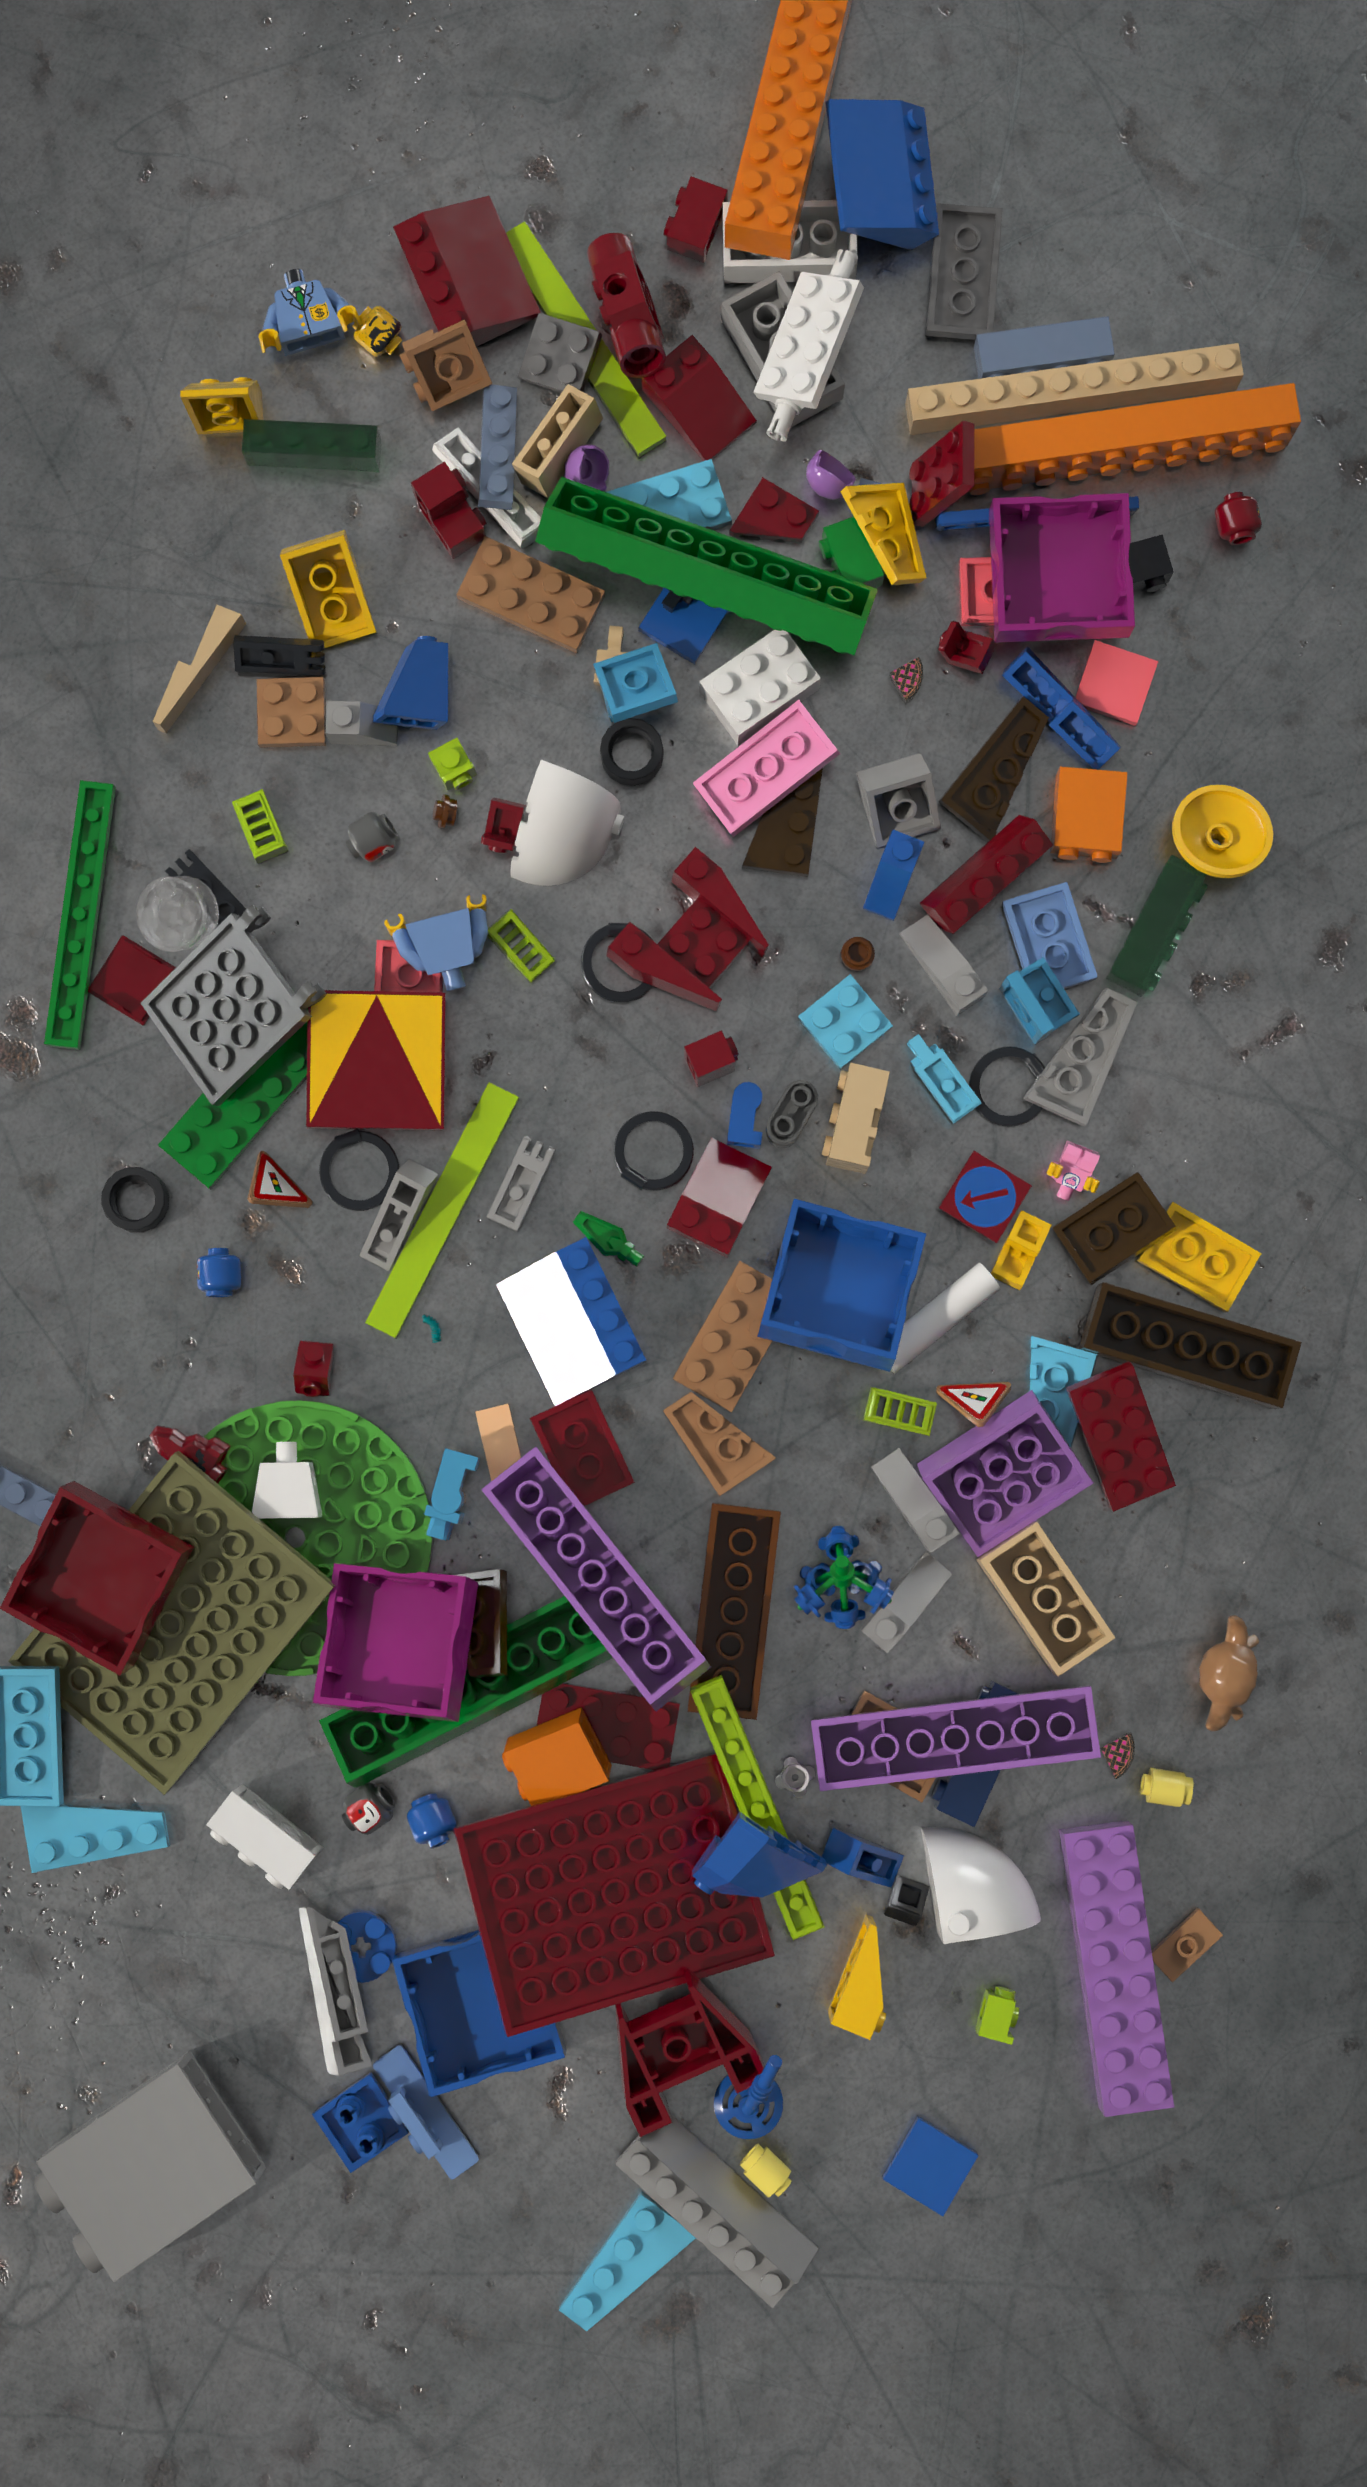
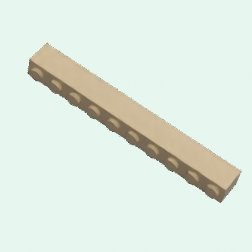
M1239 343L909 388L905 405L910 435L952 430L961 421L981 426L1237 390L1244 374Z

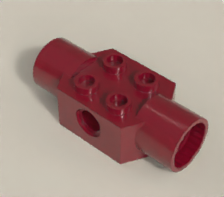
M622 233L601 235L588 247L587 257L594 277V281H592L594 291L598 300H603V305L599 307L606 326L612 325L610 327L611 338L621 371L632 378L650 376L664 365L666 354L662 344L665 342L649 287L629 237Z

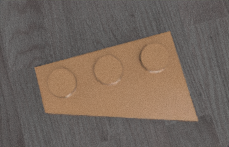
M692 1392L663 1410L719 1496L776 1459L771 1453Z

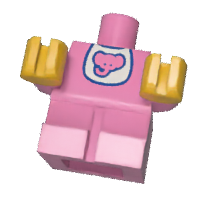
M1066 1141L1059 1162H1051L1046 1172L1047 1175L1061 1184L1057 1193L1058 1197L1069 1201L1074 1189L1080 1192L1089 1190L1095 1193L1097 1191L1100 1181L1092 1176L1100 1158L1099 1152L1071 1141Z

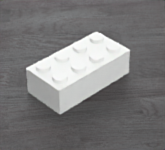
M837 200L804 201L790 260L725 248V221L730 202H723L724 283H758L780 271L785 282H797L801 272L830 275L837 252L840 249L844 250L843 255L846 250L852 251L857 255V235L840 230ZM855 263L849 279H856L857 263Z

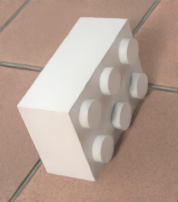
M773 630L699 682V693L738 746L797 700L802 702L818 691L821 678L789 633L784 630Z
M243 1784L229 1794L206 1824L212 1829L210 1835L224 1846H227L228 1843L240 1851L238 1857L243 1862L253 1868L258 1865L267 1872L265 1878L279 1889L285 1886L290 1890L324 1848Z

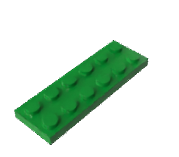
M307 1022L220 1106L212 1105L205 1094L202 1093L158 1144L160 1148L210 1190L307 1079Z

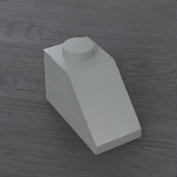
M327 701L325 734L330 744L397 746L398 725L373 723V715L377 708L375 705L359 701Z

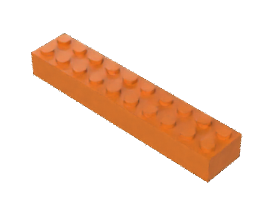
M780 0L725 221V248L790 260L826 113L825 102L829 100L853 0Z
M1295 383L975 429L974 487L968 492L971 495H982L989 492L990 489L1003 487V490L1010 491L1019 489L1023 484L1029 483L1045 486L1054 483L1056 479L1069 478L1070 481H1079L1091 474L1101 473L1102 476H1113L1120 473L1121 470L1132 468L1137 472L1150 470L1154 465L1160 464L1176 467L1185 464L1187 460L1200 459L1201 462H1210L1222 455L1232 454L1233 457H1244L1253 451L1263 449L1268 453L1278 452L1288 446L1301 423Z

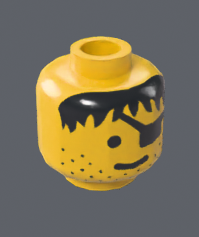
M367 306L359 316L362 324L358 325L355 322L352 326L356 330L354 332L356 342L375 357L381 356L385 351L391 355L402 342V339L398 336L402 328L401 323L381 306H376L373 309Z

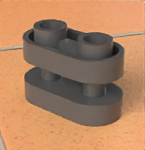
M797 1080L790 1083L785 1089L767 1121L766 1136L772 1145L778 1148H787L797 1141L814 1112L818 1101L817 1090L810 1082Z

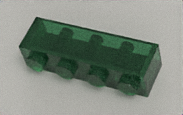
M244 419L242 453L248 466L380 472L382 440L377 425Z
M1174 855L1169 857L1105 979L1140 997L1145 994L1147 989L1152 992L1154 991L1162 976V973L1157 971L1162 960L1169 962L1178 945L1173 942L1178 930L1184 933L1193 914L1188 912L1193 901L1200 902L1208 887L1207 884L1203 883L1207 874L1200 872L1188 862Z

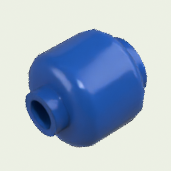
M229 1248L208 1249V1255L201 1256L197 1260V1286L199 1290L206 1292V1297L233 1296V1291L241 1287L240 1258L235 1255H229Z
M437 1794L426 1795L411 1803L412 1808L407 1813V1821L415 1842L418 1844L429 1843L431 1849L448 1843L450 1841L448 1836L454 1832L453 1828L457 1827L449 1801L445 1798H438Z

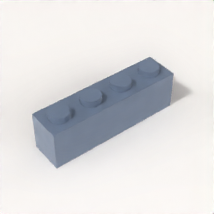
M1109 316L977 334L974 345L979 379L1111 361L1115 355Z

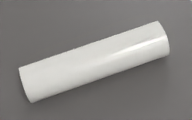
M458 427L434 443L432 451L442 462H446L451 471L455 468L459 471L466 483V489L478 501L480 450ZM515 489L513 490L512 510L484 507L520 548H525L536 540L541 517Z
M980 1262L904 1323L896 1359L891 1369L894 1374L1001 1289L995 1278Z

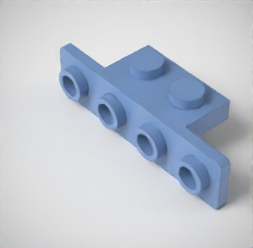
M401 2044L374 2062L373 2068L391 2092L388 2100L391 2105L388 2107V2110L397 2124L401 2125L404 2123L411 2133L408 2139L418 2154L424 2152L428 2159L435 2156L448 2177L452 2180L478 2162V2154L438 2096H429L424 2076Z

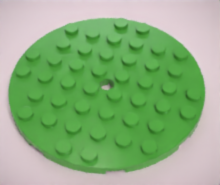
M302 1400L280 1401L240 1412L223 1421L203 1436L209 1440L217 1437L231 1445L221 1463L228 1470L219 1485L250 1512H252L260 1463H276V1442H297V1462H313L322 1517L261 1518L260 1520L286 1542V1536L290 1529L295 1527L301 1529L304 1532L305 1541L300 1547L294 1549L329 1579L332 1580L334 1563L376 1567L395 1573H428L432 1556L433 1537L426 1535L431 1517L424 1515L426 1506L429 1505L424 1486L411 1461L398 1444L370 1421L353 1412L329 1404ZM329 1595L266 1671L267 1674L282 1676L317 1674L320 1653L327 1634Z

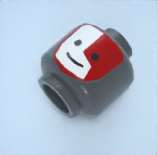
M370 812L348 826L349 840L346 841V845L356 859L361 856L364 860L373 862L395 848L394 838L398 834L385 814L378 815L375 812Z
M370 1782L366 1783L344 1799L343 1807L345 1812L342 1814L343 1821L351 1831L357 1830L362 1834L369 1835L392 1819L395 1801L385 1786L381 1784L377 1786Z

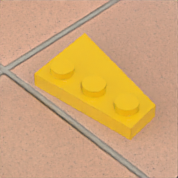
M904 483L846 486L840 492L891 585L921 583L927 577Z

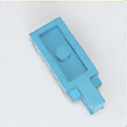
M919 1034L908 1041L907 1045L916 1057L910 1061L914 1071L953 1124L981 1104L979 1098L943 1049H939L936 1044L928 1047Z

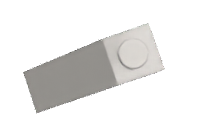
M928 914L900 933L902 939L956 1016L986 996L988 990L974 969Z
M408 1159L396 1171L359 1256L387 1271L391 1270L429 1198L439 1175L438 1173L411 1159Z
M900 1448L871 1466L927 1552H934L960 1534Z
M926 1551L892 1590L894 1591L891 1598L892 1602L887 1604L884 1609L878 1607L875 1613L860 1627V1630L888 1654L921 1615L952 1573Z

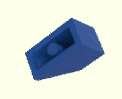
M833 1828L821 1857L826 1860V1864L849 1876L892 1888L904 1855L858 1835Z

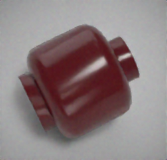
M1233 492L1224 496V502L1220 503L1215 509L1219 536L1223 540L1229 541L1231 545L1245 544L1256 538L1255 534L1262 527L1257 500L1250 496H1244L1243 492Z

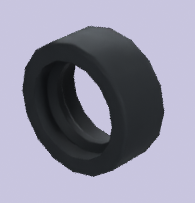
M628 718L616 722L607 729L601 739L600 757L603 768L611 779L622 785L636 786L645 784L656 776L662 766L664 749L661 736L651 724L644 720ZM624 734H639L650 743L652 750L651 759L640 770L626 771L620 768L613 760V745Z
M127 1167L116 1171L106 1181L102 1190L101 1205L105 1216L115 1226L129 1232H145L155 1228L164 1219L169 1208V1193L165 1183L156 1174L141 1167ZM131 1180H141L147 1183L155 1194V1205L152 1211L146 1217L139 1220H131L124 1217L116 1206V1194L119 1188Z

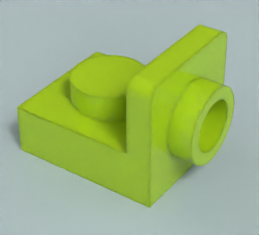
M457 737L428 752L429 758L447 790L455 788V790L462 789L473 781L472 777L477 775L473 763L470 762Z

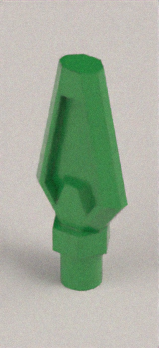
M580 1211L574 1219L573 1223L603 1256H617L623 1262L627 1260L636 1267L642 1262L644 1255L634 1249V1244L629 1241L627 1242L623 1228L583 1211Z

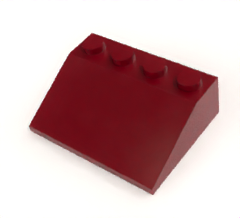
M490 196L425 211L393 226L438 332L465 320L477 347L537 318L538 313H541Z

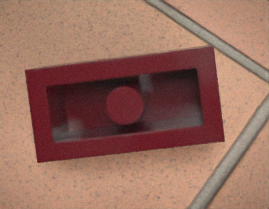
M691 176L687 187L681 186L675 202V206L678 209L675 217L669 216L664 228L663 235L667 237V250L704 263L722 219L723 202H728V190Z
M722 1030L684 1046V1057L697 1087L735 1071V1063L738 1061L737 1056L739 1053L732 1037L725 1038Z

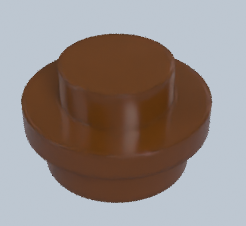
M443 794L441 801H435L433 820L438 821L439 828H445L446 825L454 826L457 814V800L450 799L449 795Z
M853 937L847 940L841 950L843 963L854 971L867 969L875 957L873 945L863 937Z

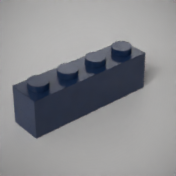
M991 1680L989 1687L986 1685L982 1686L977 1699L1016 1695L1019 1693ZM1001 1770L947 1776L945 1781L940 1779L932 1795V1799L936 1800L934 1807L951 1817L975 1827Z

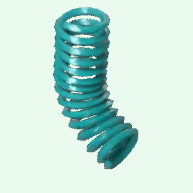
M424 1314L422 1316L423 1323L428 1324L431 1327V1331H436L431 1333H437L431 1334V1338H435L432 1339V1343L441 1341L438 1321H435L436 1318L433 1319L430 1315L427 1317Z

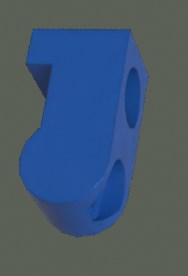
M743 1082L734 1090L727 1145L755 1149L761 1148L763 1132L753 1131L755 1113L762 1103V1091L755 1083Z

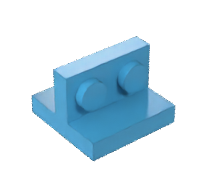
M657 643L593 664L611 722L616 723L678 702L676 691Z
M1044 957L1020 972L1017 970L1008 975L999 988L1035 1045L1046 1039L1050 1033L1080 1015Z

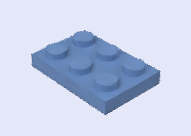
M1067 882L1002 902L1022 970L1044 957L1064 989L1098 978Z

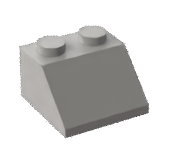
M921 753L856 772L861 799L877 848L887 845L892 830L916 837L941 829L932 775Z

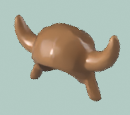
M1237 1615L1228 1617L1225 1641L1216 1644L1206 1651L1199 1667V1685L1212 1701L1205 1725L1210 1731L1222 1729L1227 1725L1231 1716L1236 1721L1241 1719L1244 1714L1240 1706L1247 1702L1256 1687L1258 1676L1257 1660L1251 1649L1258 1645L1259 1639L1255 1634L1248 1636L1245 1622Z

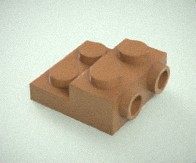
M465 320L434 333L431 329L402 342L405 352L399 354L407 373L414 371L418 382L413 384L421 403L428 401L432 411L492 384Z

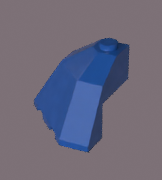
M739 1812L722 1838L717 1835L714 1837L693 1868L692 1876L696 1878L694 1884L710 1895L715 1890L721 1894L763 1898L823 1872L827 1864L823 1857L798 1840L793 1843L770 1826L765 1829Z

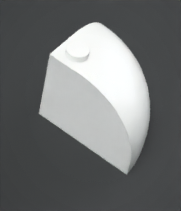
M541 760L526 801L528 802L526 807V813H529L528 821H521L518 828L515 846H517L516 852H519V856H513L511 877L529 884L552 886L568 883L583 876L602 858L612 835H619L625 816L620 815L621 806L619 800L595 782L570 770Z
M949 1827L921 1828L936 1931L943 1944L1013 1933L1032 1927L1041 1921L1039 1908L1027 1879L1015 1863L998 1847L987 1840L960 1829Z

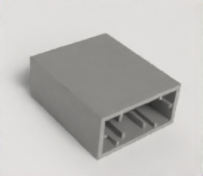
M189 2051L52 2145L36 2161L42 2173L34 2178V2184L41 2200L49 2210L57 2214L66 2208L80 2232L73 2237V2245L85 2267L92 2273H97L104 2268L114 2283L254 2186L265 2171L266 2166Z

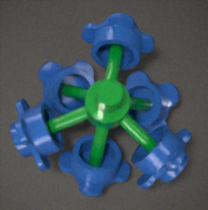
M835 1526L831 1529L829 1535L820 1538L818 1541L819 1548L826 1550L827 1556L835 1560V1562H833L831 1567L826 1563H820L814 1568L809 1566L803 1567L800 1570V1577L804 1580L805 1586L801 1589L797 1584L794 1586L798 1592V1596L794 1599L798 1604L799 1610H803L807 1615L813 1611L819 1618L821 1614L818 1610L826 1605L820 1595L831 1596L835 1593V1586L840 1588V1599L832 1602L831 1612L825 1613L824 1620L829 1623H835L836 1627L840 1629H850L855 1626L858 1620H864L866 1613L863 1610H858V1603L855 1600L848 1599L847 1587L853 1594L867 1592L863 1601L872 1606L870 1613L874 1614L878 1607L884 1609L887 1604L892 1602L891 1598L894 1593L890 1589L892 1579L888 1578L886 1582L879 1579L882 1566L877 1561L867 1564L856 1560L851 1563L848 1558L853 1554V1548L859 1545V1538L856 1535L847 1533L844 1527Z

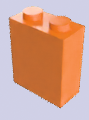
M1060 766L1055 781L1051 833L1053 846L1050 848V853L1058 854V858L1064 860H1076L1079 856L1092 857V861L1099 863L1112 862V859L1118 858L1122 852L1127 772Z
M582 1707L508 1737L504 1752L502 1753L506 1769L509 1772L513 1771L518 1780L517 1786L524 1801L528 1800L531 1806L580 1793L608 1782L612 1767Z

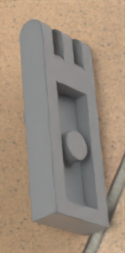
M527 1135L522 1139L486 1216L488 1219L516 1232L519 1231L556 1151L555 1148L549 1146L544 1158L540 1157L539 1154L544 1143L538 1140L532 1152L527 1151L531 1143V1137Z

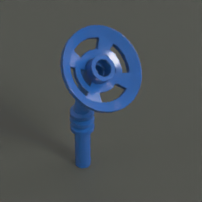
M770 2056L762 2073L754 2078L750 2088L739 2092L741 2096L738 2100V2107H733L734 2099L738 2094L734 2089L729 2096L728 2107L723 2108L724 2095L732 2085L729 2076L724 2077L718 2085L714 2096L715 2114L720 2125L731 2135L741 2139L760 2138L773 2130L779 2122L783 2111V2097L779 2085L774 2080L782 2065V2059L779 2056ZM774 2101L775 2106L772 2117L764 2125L762 2121L769 2112V2102ZM764 2104V2110L758 2117L759 2105ZM736 2117L741 2122L751 2123L752 2130H741L733 2126L729 2120Z

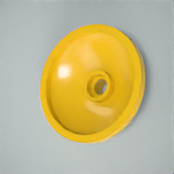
M1209 785L1192 791L1181 801L1173 817L1172 835L1179 853L1192 867L1210 876L1236 878L1254 871L1266 859L1273 842V827L1264 807L1247 792L1228 785ZM1212 840H1218L1221 845L1215 844Z

